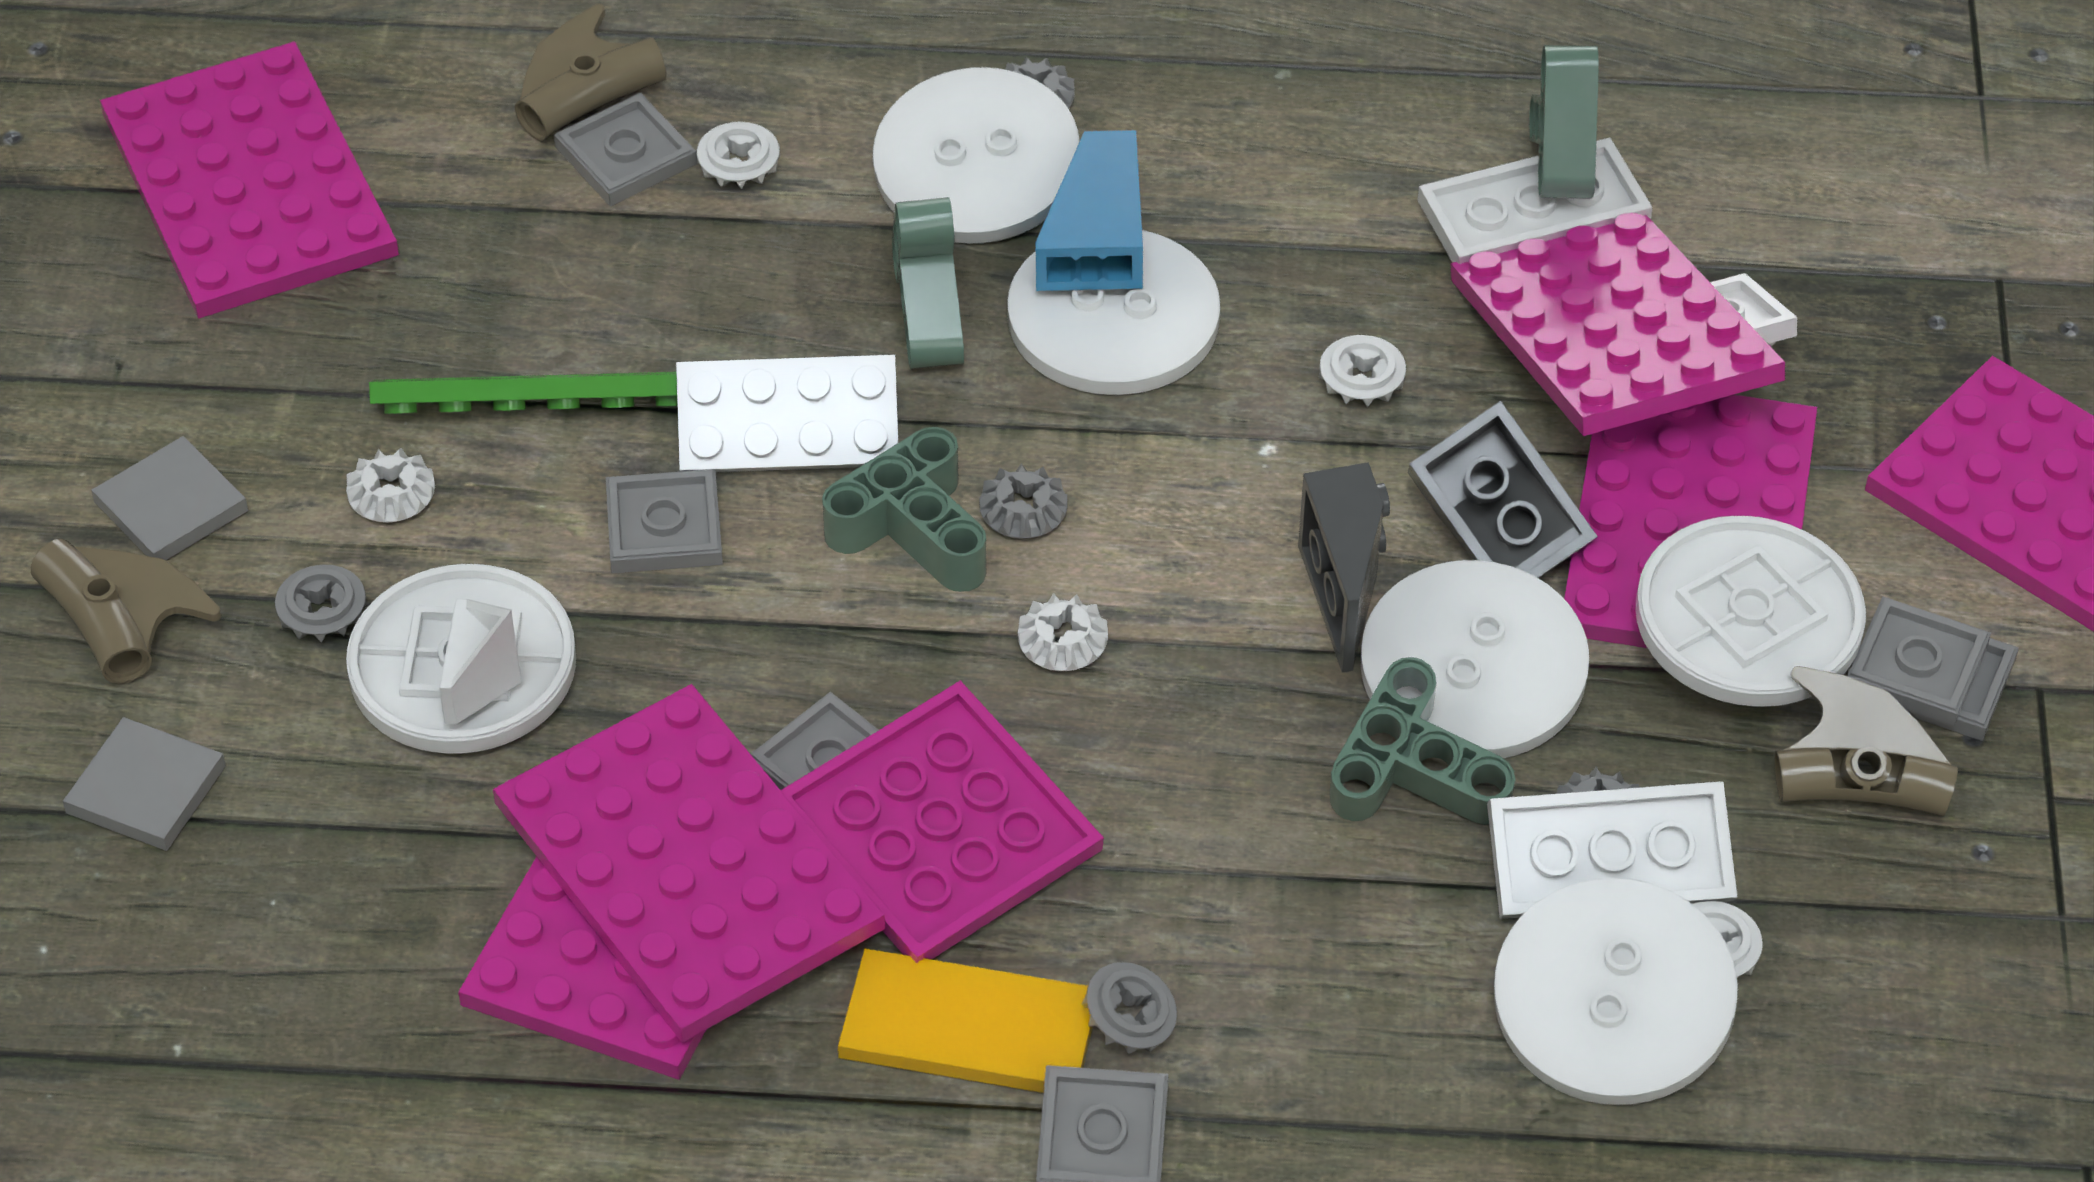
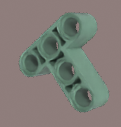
M1543 46L1540 95L1531 96L1529 113L1530 140L1539 144L1538 193L1540 198H1593L1596 173L1599 74L1597 46Z
M949 197L895 203L892 252L896 283L900 285L910 369L964 364L963 334L953 258L954 223Z
M939 427L921 429L831 484L825 490L822 497L824 538L827 545L836 552L852 554L868 548L889 535L939 583L949 590L964 592L978 588L984 582L987 574L986 533L981 524L950 497L959 483L958 443L953 433Z
M1405 657L1390 665L1334 762L1331 771L1330 804L1335 813L1343 819L1364 821L1372 817L1381 806L1393 783L1470 821L1483 825L1489 824L1487 803L1490 799L1513 797L1515 774L1508 761L1428 722L1434 707L1437 682L1435 672L1424 660L1415 657ZM1410 686L1418 689L1422 695L1417 698L1408 699L1400 696L1396 690ZM1376 733H1386L1393 736L1396 742L1382 746L1374 743L1369 737ZM1427 758H1438L1446 762L1448 767L1443 770L1434 771L1423 766L1421 762ZM1358 779L1367 783L1370 788L1364 792L1355 793L1347 790L1343 784L1349 780ZM1480 783H1490L1498 787L1501 792L1494 796H1485L1478 793L1474 786Z

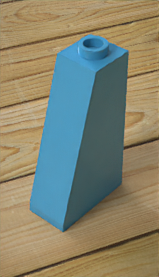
M1136 130L1084 131L1035 242L1036 291L1143 289V239Z

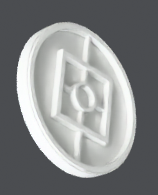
M982 67L954 70L934 76L916 85L901 96L888 110L878 127L873 145L875 177L884 201L893 212L895 211L896 202L949 197L952 206L955 243L971 244L999 241L1022 234L1045 221L1079 144V135L1075 120L1064 102L1052 90L1035 79L1017 72L998 68Z
M1142 230L1143 289L1036 291L1035 251L1018 269L1009 289V331L1014 344L1025 360L1040 373L1064 386L1084 392L1105 395L1136 394L1154 390L1188 374L1211 350L1220 322V297L1214 278L1201 260L1188 249L1171 239Z
M1725 516L1707 519L1691 524L1669 536L1655 549L1646 562L1641 573L1636 596L1635 610L1639 631L1645 645L1657 662L1670 675L1691 689L1723 702L1745 706H1778L1812 697L1791 678V670L1796 666L1844 675L1857 656L1866 622V608L1861 587L1849 566L1833 549L1817 537L1795 526L1777 520L1754 516Z
M1481 560L1451 561L1424 568L1404 578L1388 590L1372 610L1364 629L1361 645V674L1369 699H1371L1386 670L1393 662L1405 657L1422 659L1432 667L1437 682L1434 707L1428 722L1502 758L1530 751L1542 745L1562 730L1578 709L1587 684L1589 648L1584 629L1574 610L1557 591L1539 578L1515 567L1496 562ZM1410 686L1396 690L1400 696L1408 699L1417 698L1422 695L1418 689Z
M456 564L432 568L414 574L381 593L366 608L356 622L349 639L346 661L349 683L355 702L369 722L382 733L404 745L420 750L447 754L471 753L492 749L521 738L552 715L562 703L573 681L576 669V649L574 632L566 611L551 592L541 584L506 568L482 564ZM456 598L470 599L512 610L521 683L458 724H445L439 686Z
M1603 878L1582 881L1561 888L1539 900L1518 919L1502 945L1495 969L1494 999L1498 1022L1508 1045L1520 1062L1541 1081L1554 1089L1584 1101L1600 1104L1626 1105L1648 1102L1670 1095L1692 1083L1711 1066L1723 1050L1734 1024L1737 1006L1738 984L1733 958L1725 940L1711 920L1696 906L1676 893L1651 883L1632 879Z

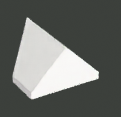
M456 598L439 686L445 724H458L521 683L512 610L470 599Z

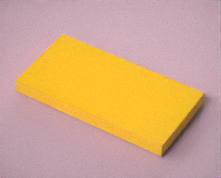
M864 948L838 1044V1058L1044 1093L1046 1065L1084 1067L1093 1028L1088 1027L1090 1020L1089 1009L1082 1005L1088 986L925 958L916 963L911 956Z

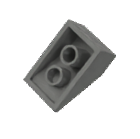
M1499 401L1409 463V476L1472 560L1509 565L1540 578L1598 537L1502 401Z
M1369 462L1303 473L1298 547L1342 673L1353 671L1377 578L1379 553L1386 552V535L1382 518L1390 514L1389 496L1384 483L1376 484Z

